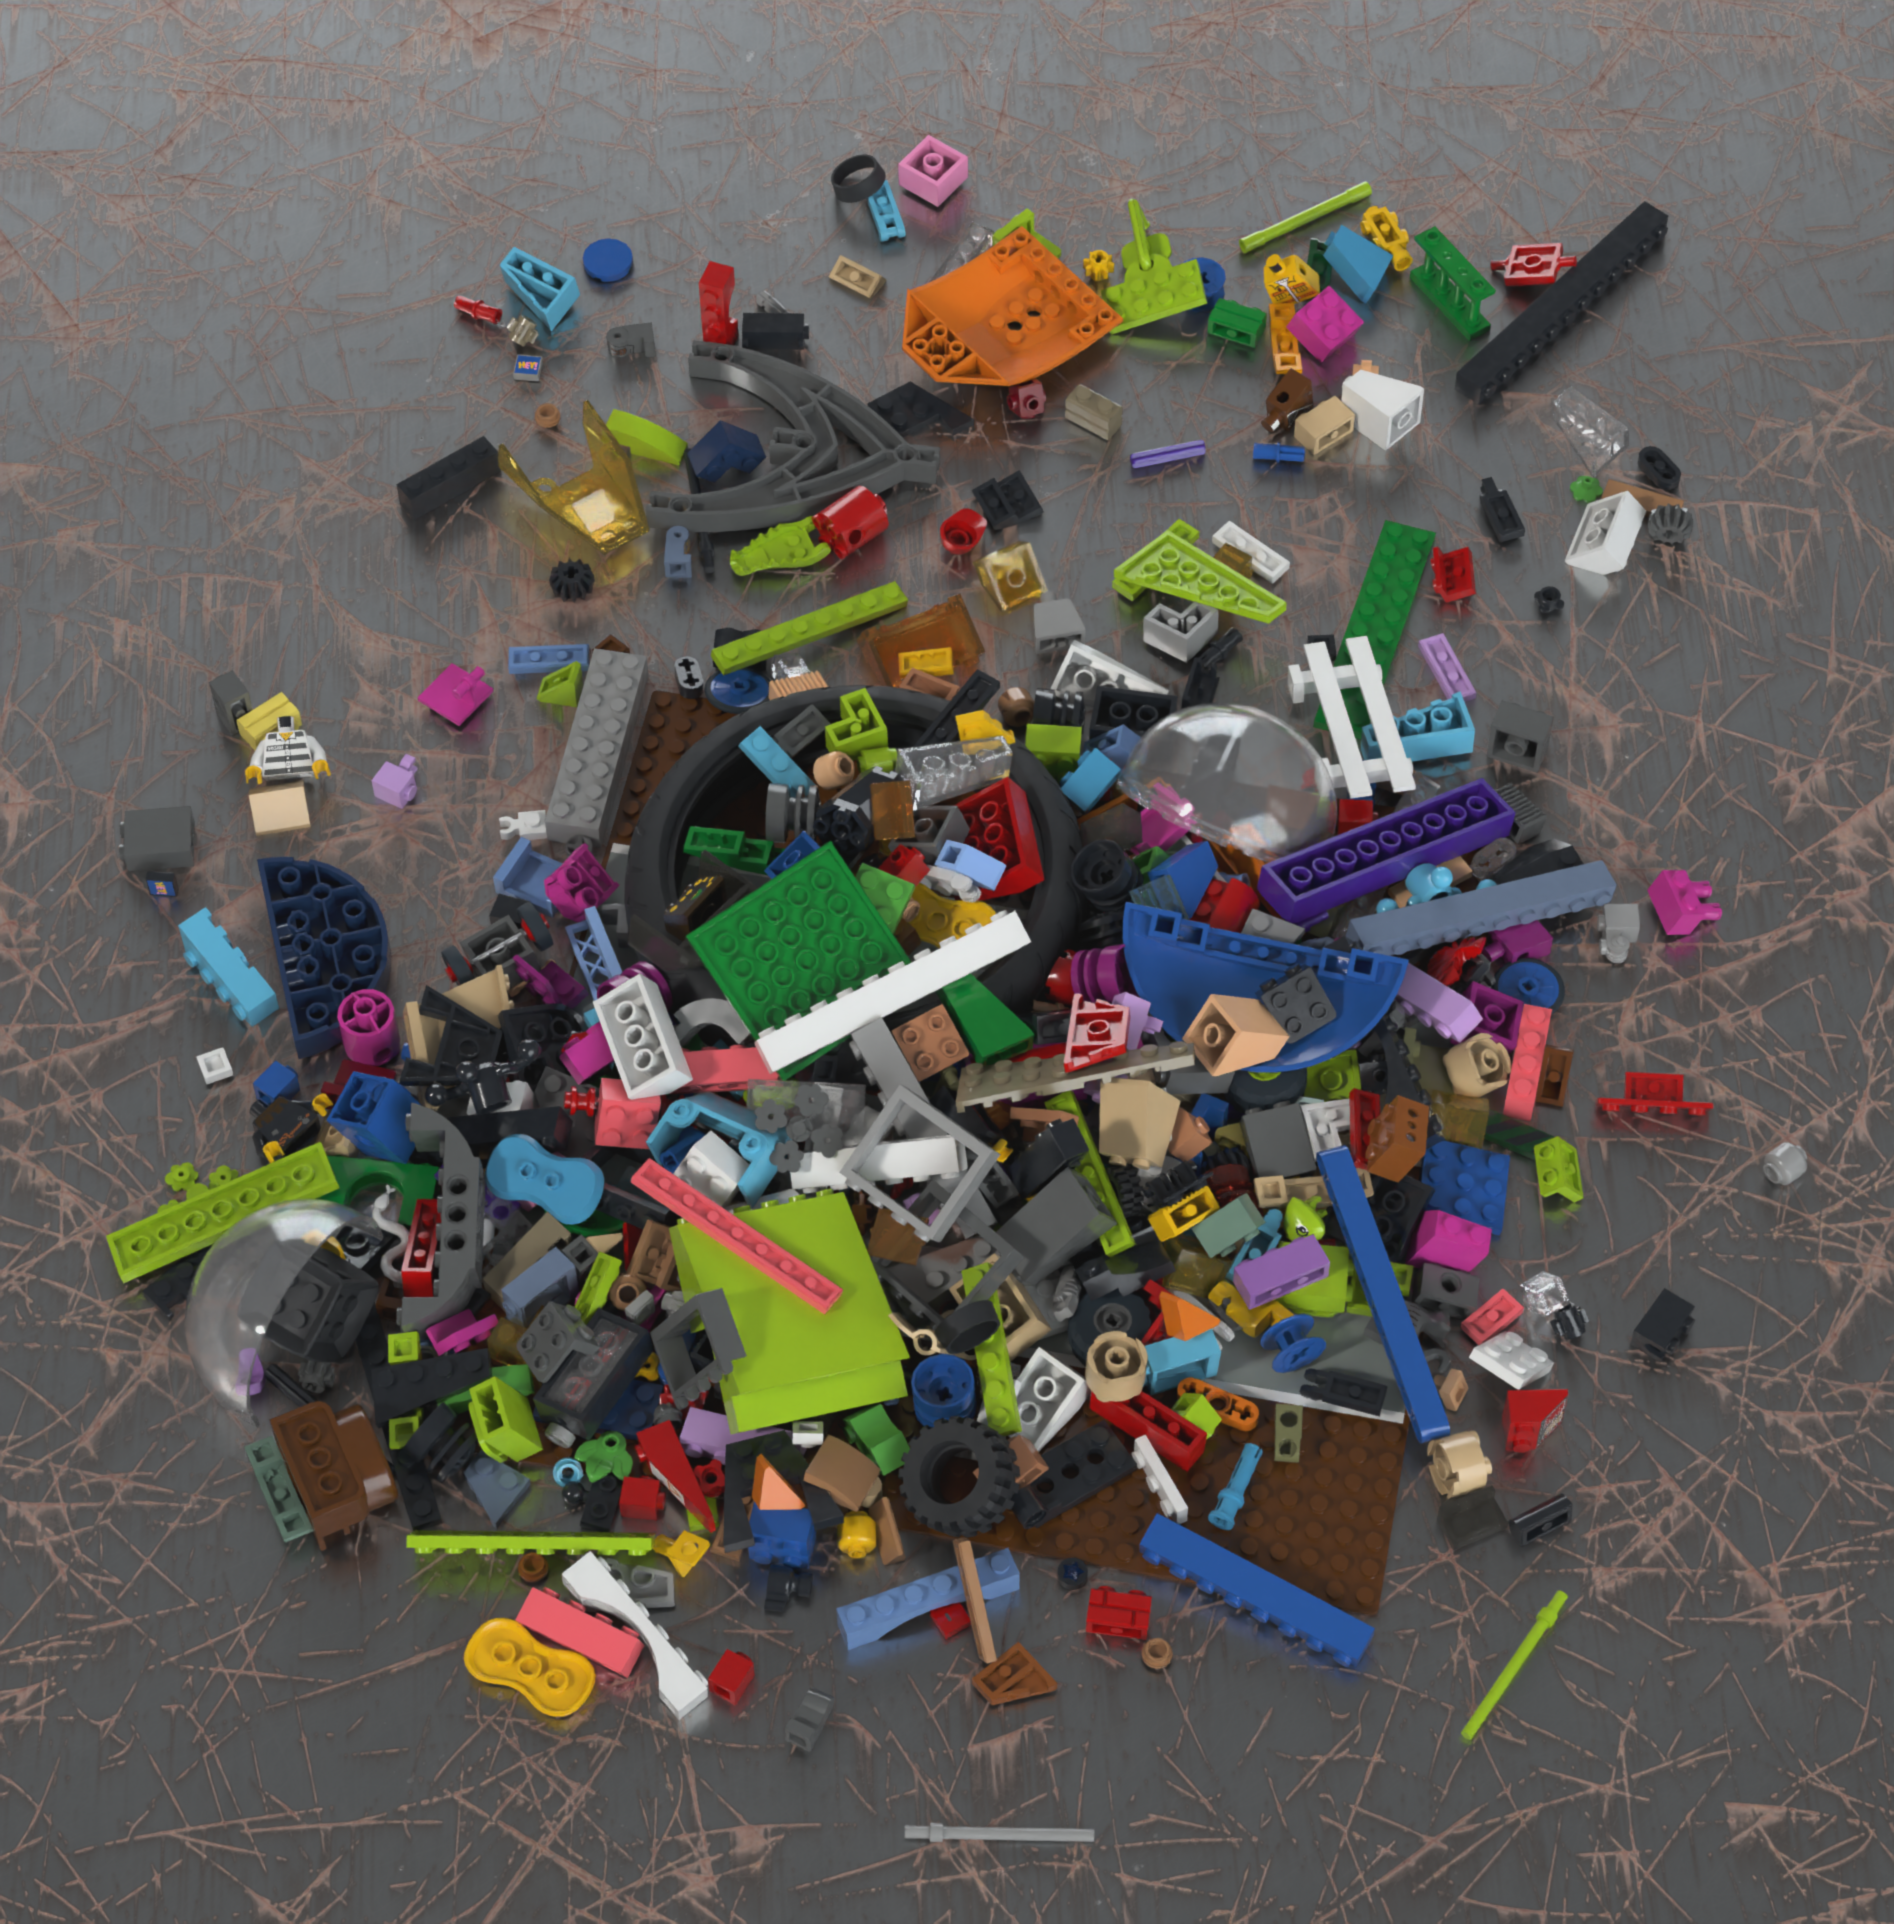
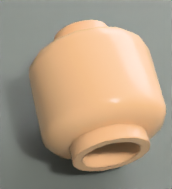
M830 752L815 761L813 767L814 778L823 789L828 791L836 790L848 785L854 777V763L844 752Z

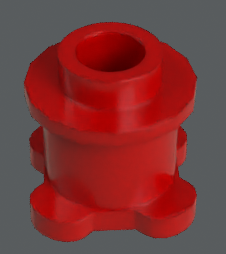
M713 1459L710 1464L705 1466L698 1465L693 1471L695 1477L698 1478V1484L703 1495L710 1498L719 1497L725 1492V1474L721 1470V1461ZM710 1480H716L714 1483H708Z

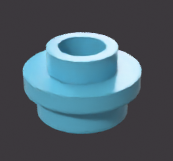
M562 1458L554 1465L553 1477L558 1485L564 1487L565 1484L571 1481L580 1482L583 1477V1469L580 1462L574 1458ZM567 1467L573 1469V1473L568 1476L562 1473Z

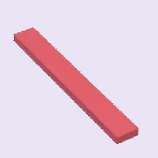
M649 1158L632 1176V1184L823 1314H826L842 1295V1288Z

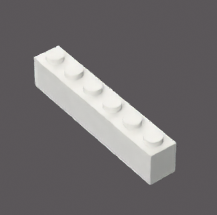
M951 1135L878 1142L858 1171V1174L874 1186L876 1185L875 1181L885 1180L886 1185L903 1183V1178L913 1177L914 1182L931 1180V1175L941 1174L942 1179L959 1177V1172L968 1168L965 1145ZM859 1144L843 1146L841 1150H836V1154L832 1158H826L822 1155V1152L817 1153L813 1149L801 1150L804 1154L803 1159L800 1161L801 1167L795 1173L790 1172L792 1189H803V1193H813L821 1191V1186H830V1189L833 1190L848 1188V1185L845 1183L847 1178L839 1172Z

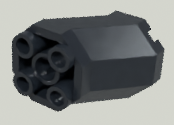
M879 766L872 767L860 773L854 781L824 803L816 812V819L813 822L814 832L825 845L831 841L840 856L845 855L849 857L866 849L874 839L904 817L908 812L909 805L907 803L910 799L911 791L898 773L890 771L888 774L883 772V768Z

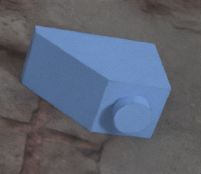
M1123 724L1085 741L1082 755L1086 750L1092 752L1096 748L1108 759H1112V762L1122 772L1142 763L1146 741Z

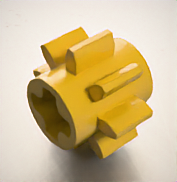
M1103 250L1090 251L1089 259H1083L1085 276H1090L1095 281L1107 280L1108 272L1114 273L1112 255H1108Z

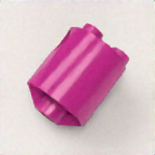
M362 989L351 993L343 999L338 1008L337 1018L347 1056L352 1061L372 1066L386 1064L397 1056L400 1052V1034L391 999L384 993L374 989ZM354 1011L355 1016L349 1020V1014Z

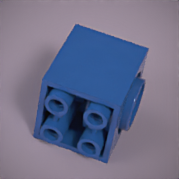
M353 1071L326 1121L344 1137L349 1139L365 1155L406 1164L416 1147L414 1142H410L409 1131H406V1114L411 1113V1103L421 1104L411 1096V1093L404 1086L393 1079Z

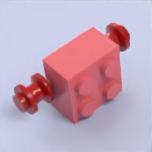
M601 1078L598 1097H595V1088H590L587 1093H580L576 1086H571L570 1092L565 1091L564 1109H569V1115H574L577 1110H586L588 1117H593L594 1109H596L594 1121L595 1145L649 1149L646 1141L657 1126V1123L673 1102L684 1099L685 1096L679 1094L676 1100H670L664 1094L631 1100L627 1096L621 1079Z

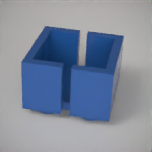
M754 1502L749 1524L755 1546L748 1547L749 1559H754V1561L760 1564H781L791 1567L793 1570L800 1568L809 1569L816 1540V1530H814L808 1509L759 1510Z

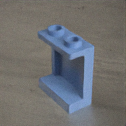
M521 837L493 877L495 892L530 901L538 912L553 918L558 909L546 896L544 879L550 876L563 863L533 851L531 841Z

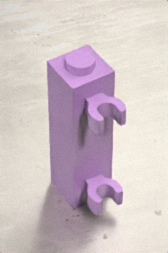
M1127 992L1114 996L1113 1005L1118 1004L1130 1009L1128 1050L1137 1049L1142 1030L1149 1034L1160 1032L1163 1021L1147 1016L1151 1002ZM1122 1074V1075H1117V1076H1115L1114 1078H1124V1079H1127L1128 1076L1125 1075V1074ZM1101 1079L1087 1081L1084 1093L1091 1095L1092 1100L1100 1103Z

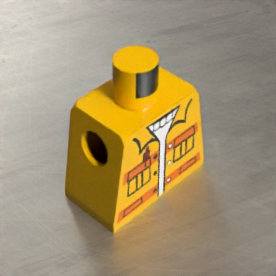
M1277 254L1268 257L1264 266V284L1272 303L1296 304L1320 294L1318 273L1297 255H1291L1283 259Z

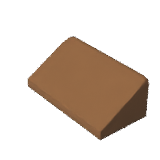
M883 1497L873 1504L868 1512L869 1516L876 1522V1540L882 1562L887 1566L904 1561L906 1556L890 1500L887 1497Z

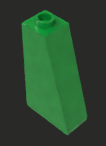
M971 973L935 991L976 1063L992 1065L998 1061L1008 1060L1033 1049L1034 1033Z

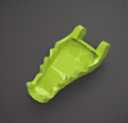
M809 516L798 522L780 523L775 528L770 527L767 534L760 533L758 538L751 540L749 546H745L740 551L731 550L730 565L736 575L746 576L767 569L805 567L826 557L831 552V549L826 542L820 543L816 547L814 546L808 533L816 527L811 519L813 516Z

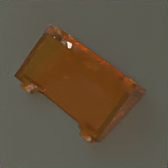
M960 593L947 599L948 602L934 605L927 611L888 626H880L878 630L874 626L861 633L857 643L882 686L899 688L904 678L900 680L898 653L951 647L953 652V668L963 664L967 668L980 662L979 657L985 653V649Z

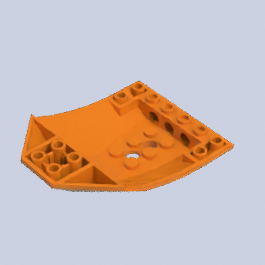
M1021 226L993 247L956 270L909 290L907 288L902 350L936 382L1011 386L1030 381L1071 359L1121 324L1123 318ZM1031 311H1037L1041 315L1038 317H1030L1028 313ZM1011 322H1019L1022 328L1018 331L1010 330L1008 325Z

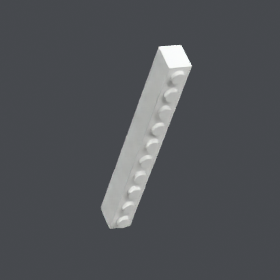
M1003 910L990 917L992 923L984 927L977 923L964 930L967 934L966 936L958 940L955 936H951L939 943L940 949L932 953L929 948L913 956L914 962L906 966L903 961L888 968L890 974L879 978L878 974L873 975L862 981L864 987L853 991L852 987L836 994L838 1000L827 1004L826 1000L810 1007L812 1013L801 1017L800 1013L784 1020L786 1026L775 1030L774 1026L758 1033L760 1039L754 1044L767 1070L772 1074L857 1031L876 1019L883 1018L1028 945L1031 940L1016 911L1007 914L1006 910Z

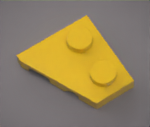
M984 710L955 716L963 754L979 753L985 749L1016 743L1013 731H1005L1002 728L1001 722L990 718V715Z

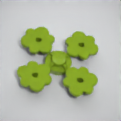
M185 1162L180 1166L173 1165L170 1169L171 1172L165 1176V1182L172 1186V1189L176 1192L182 1189L187 1191L186 1200L238 1178L239 1173L235 1169L230 1170L228 1166L222 1165L217 1168L216 1172L209 1175L210 1183L207 1187L201 1183L195 1184L199 1174L197 1171H194L191 1163ZM170 1200L168 1205H161L157 1212L159 1213L179 1203L177 1200Z

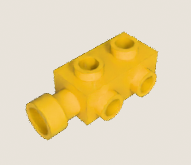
M1377 206L1368 208L1363 213V218L1360 222L1363 235H1367L1370 242L1393 255L1390 262L1395 270L1403 271L1407 269L1413 262L1411 255L1406 250L1409 237L1405 229H1399L1396 213L1394 211L1389 212L1386 206L1382 208Z

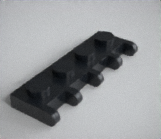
M245 1230L185 1256L142 1291L143 1295L170 1320L174 1317L170 1308L183 1298L190 1304L194 1300L190 1293L205 1280L210 1285L216 1283L217 1280L212 1274L227 1262L233 1267L237 1266L239 1261L235 1256L247 1246L255 1251L259 1248V1245Z

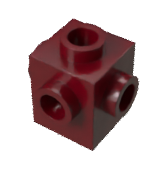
M1034 378L1027 382L1009 386V395L1007 396L1008 407L1020 418L1030 419L1034 418L1036 414L1044 413L1046 394L1040 381Z

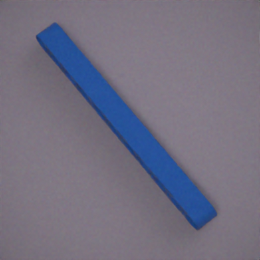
M1346 1145L1319 1151L1316 1153L1321 1176L1415 1435L1420 1444L1449 1436L1450 1426L1350 1151Z

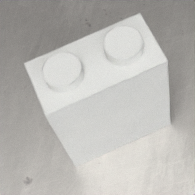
M1359 370L1353 376L1347 377L1343 382L1341 401L1355 414L1354 428L1386 451L1420 423L1424 388Z

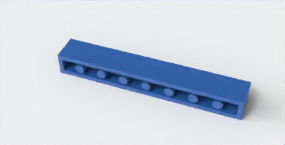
M1158 1513L1155 1515L1139 1544L1140 1553L1143 1554L1142 1557L1149 1563L1154 1565L1161 1563L1169 1567V1572L1183 1580L1187 1577L1197 1582L1196 1586L1208 1594H1212L1213 1591L1223 1596V1600L1234 1608L1239 1609L1242 1606L1251 1611L1250 1615L1263 1623L1270 1621L1278 1625V1630L1281 1633L1292 1638L1296 1635L1306 1640L1305 1644L1317 1652H1321L1322 1649L1332 1654V1658L1343 1666L1349 1667L1351 1664L1357 1667L1374 1636V1627Z

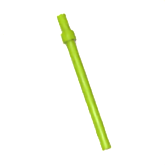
M1558 1590L1547 1607H1542L1536 1616L1537 1622L1462 1730L1461 1734L1468 1740L1473 1738L1547 1628H1551L1557 1620V1613L1568 1598L1566 1593Z

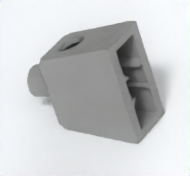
M1054 592L1042 594L1040 597L1041 603L1033 605L1035 654L1069 649L1074 640L1085 644L1086 629L1072 601L1068 598L1057 600Z

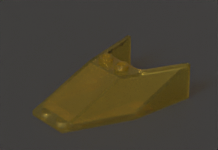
M586 400L583 402L582 424L594 465L592 469L560 486H557L552 479L545 477L530 482L503 443L499 445L498 467L540 508L599 552L606 555L648 533L649 526L630 458L591 403ZM540 485H548L552 490L542 491L538 487Z

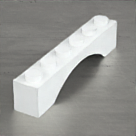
M590 1551L562 1573L563 1584L581 1605L612 1614L639 1633V1636L650 1650L657 1668L659 1697L677 1719L680 1720L708 1697L706 1687L708 1682L700 1671L696 1670L693 1672L686 1664L689 1660L679 1647L674 1649L668 1643L669 1636L659 1624L654 1626L648 1619L650 1614L643 1604L639 1601L635 1604L628 1596L630 1590L621 1579L616 1581L609 1573L611 1568L601 1556L596 1558Z

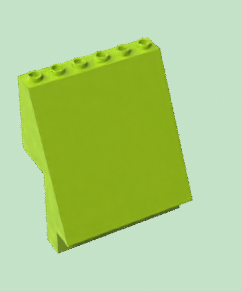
M833 1189L816 1192L815 1198L806 1199V1195L802 1194L789 1197V1203L779 1205L778 1200H771L760 1203V1209L751 1210L750 1205L733 1208L734 1216L843 1289L842 1295L826 1314L805 1302L684 1218L678 1219V1225L669 1228L684 1302H688L696 1294L722 1288L747 1355L744 1358L731 1361L733 1371L728 1375L722 1374L723 1377L719 1381L730 1434L908 1396L900 1360L910 1358L897 1325L888 1316L892 1311L844 1192L834 1194ZM700 1314L689 1322L691 1333L705 1330Z

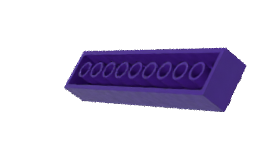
M1480 778L1262 865L1257 891L1285 921L1294 924L1405 879L1411 870L1421 864L1430 863L1436 866L1508 837L1516 812L1483 778Z

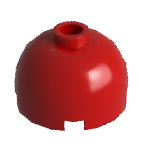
M1067 949L1065 952L1069 955L1065 959L1059 957L1049 974L1046 986L1050 987L1049 995L1045 993L1047 1001L1053 1004L1058 1002L1063 1003L1064 1007H1072L1074 991L1071 983V965L1077 952Z

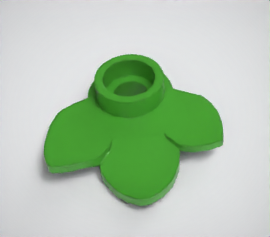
M607 1431L601 1434L597 1440L584 1442L579 1446L574 1457L577 1461L586 1462V1473L591 1483L602 1479L610 1472L623 1481L624 1476H630L633 1466L632 1457L626 1451L625 1437L617 1431ZM608 1442H616L612 1447L606 1445Z

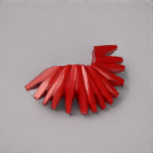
M1475 937L1469 940L1465 938L1460 945L1454 941L1452 942V948L1444 946L1442 950H1438L1437 954H1434L1433 958L1430 959V963L1427 966L1429 969L1427 971L1428 975L1446 986L1460 980L1463 964L1466 960L1474 959L1482 953L1486 938L1481 937L1476 941Z

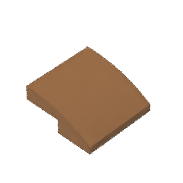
M648 1219L626 1274H630L631 1277L636 1276L664 1290L671 1292L681 1291V1285L677 1281L679 1274L669 1232L671 1226Z
M828 1434L805 1471L803 1481L830 1491V1496L835 1503L857 1512L880 1475L881 1469L851 1445Z

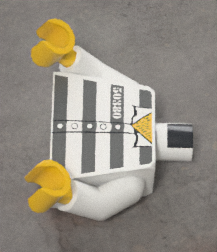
M292 716L277 718L278 732L266 733V738L258 744L251 757L250 766L245 770L247 784L249 779L254 777L257 778L258 784H261L262 776L265 781L306 777L319 779L318 774L322 771H326L328 776L331 775L324 749L313 736H307L305 730L294 729V717Z

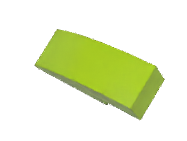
M613 409L605 425L606 441L630 447L631 454L680 466L684 457V451L688 448L687 442L661 426L617 409Z

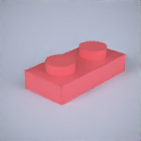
M1501 1289L1461 1323L1460 1328L1480 1345L1495 1337L1523 1313L1524 1307L1506 1290Z

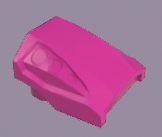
M586 843L580 845L559 868L544 879L546 896L564 917L577 923L586 919L584 909L593 906L597 909L620 886L617 881L614 882L587 849L588 845Z

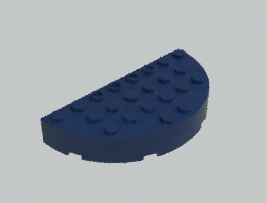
M294 857L257 859L298 1059H302L328 1050L343 1041L337 1018L338 1008L343 999L351 993L362 989H374L385 994L390 979L392 958L387 928L383 914L375 899L365 891L364 886L341 869L312 859L309 862L294 860ZM354 1011L349 1014L348 1020L355 1016Z

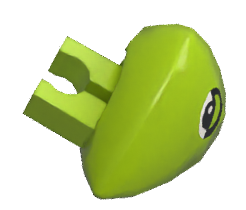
M1312 1196L1306 1201L1292 1197L1284 1214L1283 1225L1286 1237L1291 1242L1298 1237L1305 1238L1314 1234L1317 1241L1324 1236L1325 1223L1322 1218L1328 1213L1326 1209L1315 1211L1317 1203L1322 1201L1321 1196Z

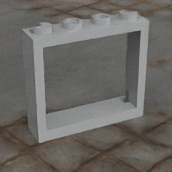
M899 1085L839 1173L847 1178L845 1183L857 1192H860L861 1189L870 1195L868 1200L880 1209L886 1206L893 1211L890 1216L904 1226L908 1222L916 1229L913 1233L927 1243L930 1239L940 1243L1001 1154L915 1092L903 1085ZM905 1103L979 1155L930 1226L858 1174V1171Z

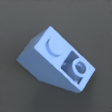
M946 840L935 862V865L939 868L969 876L974 886L993 891L1006 868L1004 863L967 844Z

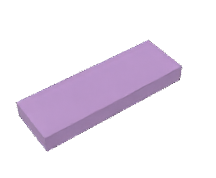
M1442 633L1419 640L1418 647L1447 700L1452 698V694L1460 691L1464 702L1476 699L1477 693L1445 635Z

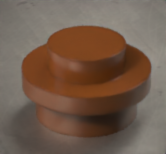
M536 1552L525 1554L518 1563L519 1575L527 1582H538L548 1573L547 1559Z

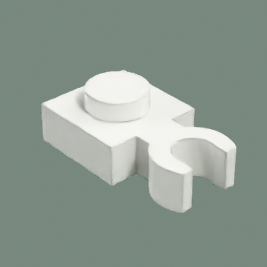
M545 810L518 812V819L508 816L499 818L500 827H509L508 829L500 830L501 839L508 840L515 835H520V838L523 837L528 840L546 839Z

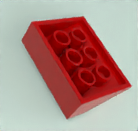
M1008 776L953 805L958 806L970 828L963 844H967L1006 865L994 891L978 887L981 891L978 901L1021 893L1045 880L1026 792ZM954 895L955 900H962L960 896Z

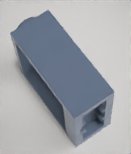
M557 1247L501 1289L504 1301L502 1306L506 1311L505 1320L514 1331L519 1330L524 1334L549 1301L566 1306L579 1294L575 1265Z

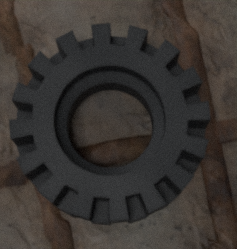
M1127 1164L1126 1166L1105 1168L1125 1218L1138 1215L1140 1213L1139 1210L1143 1208V1204L1140 1201H1144V1196L1141 1195L1143 1186L1139 1185L1141 1178L1140 1176L1136 1177L1137 1171Z

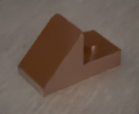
M1545 1045L1535 1102L1563 1107L1574 1049Z

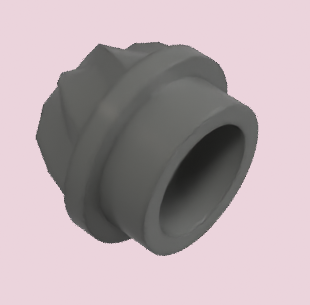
M670 1402L662 1403L655 1408L653 1423L657 1425L670 1420L676 1431L683 1424V1414L680 1409Z

